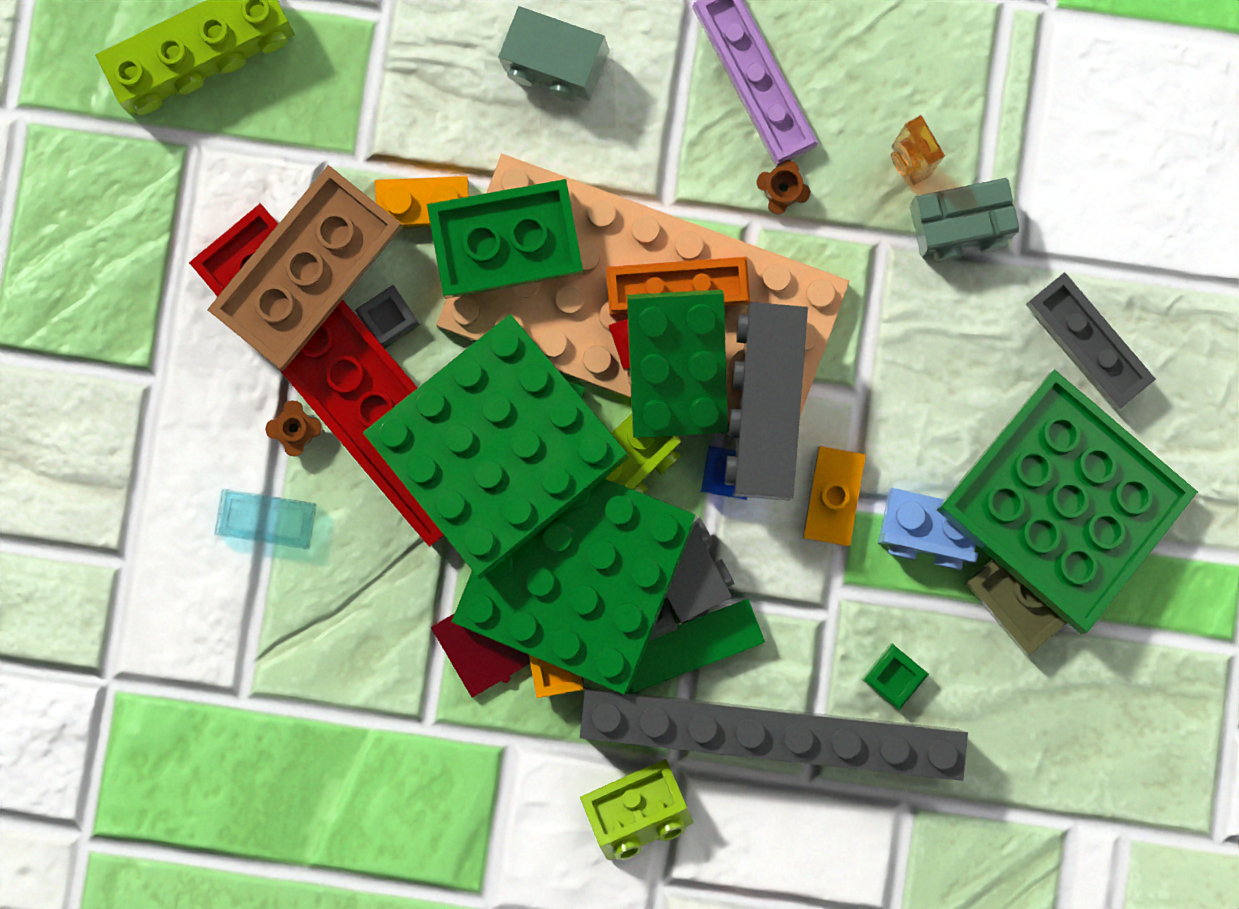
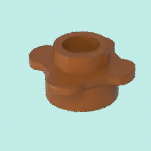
M784 161L781 166L773 169L770 173L762 172L757 178V188L765 192L769 200L768 209L774 214H783L788 206L796 202L805 203L810 197V188L808 185L803 184L802 176L798 172L799 166L793 161ZM780 184H786L788 190L785 192L779 189Z
M291 400L284 404V411L276 420L267 422L265 431L269 438L277 439L285 446L286 454L296 457L304 452V446L308 445L313 437H318L321 434L322 424L318 419L310 418L303 411V406L300 402ZM292 424L298 426V430L295 433L290 432Z

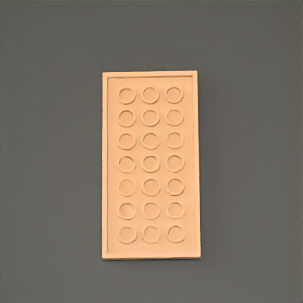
M501 153L487 193L562 179L567 180L584 274L446 299L436 324L437 328L472 341H477L506 316L511 314L561 374L631 399L630 370H623L609 329L610 324L628 318L627 314L609 316L606 267L747 256L750 302L808 307L800 407L801 416L850 280ZM748 306L724 307L728 433L724 434L729 435L731 409H739L741 390H732L735 361L743 362L744 343H736L738 314L747 315Z

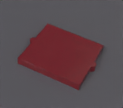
M454 614L430 627L471 698L500 681L508 683L510 675L530 664L529 654L451 622Z

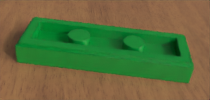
M749 598L677 625V630L649 641L632 682V691L636 693L766 643Z

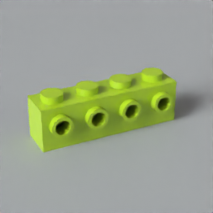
M205 0L95 54L118 103L130 115L135 113L144 115L158 109L163 104L162 100L178 92L179 94H188L203 86L204 79L218 72L228 74L240 69L245 65V59L261 51L267 54L279 50L286 45L287 39L294 36L295 33L278 0Z

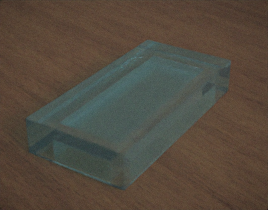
M222 488L214 535L309 550L317 504Z

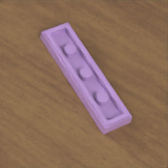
M697 0L693 2L692 8L775 167L780 166L784 161H790L816 148L818 142L744 1Z

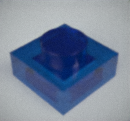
M709 445L700 493L746 501L748 497L733 496V485H725L727 456L736 457V450Z

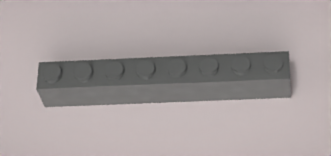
M585 688L580 739L964 781L968 732L955 728L629 692L624 695L617 691Z

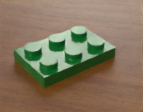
M566 179L427 204L444 299L584 274Z
M723 290L628 294L627 318L633 438L728 433Z

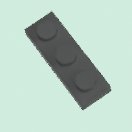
M1065 272L1026 303L1027 307L1115 410L1121 409L1156 380Z

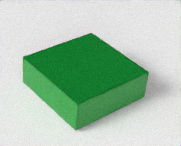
M890 643L861 680L893 707L900 710L927 678L929 673L894 644Z

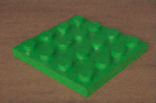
M511 314L506 316L363 432L479 579H482L630 458L628 453Z
M1054 369L1044 378L936 510L1082 635L1089 632L1198 491Z
M604 478L482 579H479L471 571L451 622L624 695L628 694L698 515Z

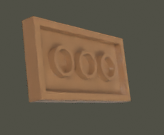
M327 165L207 310L281 371H284L403 226L330 165Z

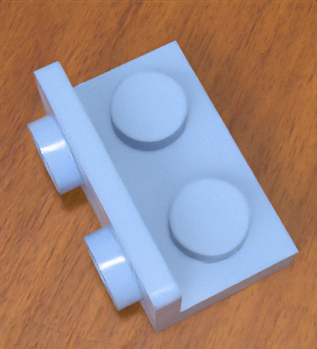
M896 488L889 489L878 543L889 546L888 554L916 560L917 552L935 556V565L956 570H962L963 562L968 564L976 563L978 553L974 552L976 544L936 510L944 499Z

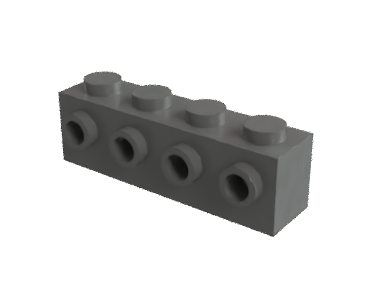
M750 302L747 308V315L738 314L736 343H744L743 362L735 361L732 390H741L739 409H731L729 420V437L737 438L736 457L727 456L725 485H733V496L784 501H790L794 498L808 307Z

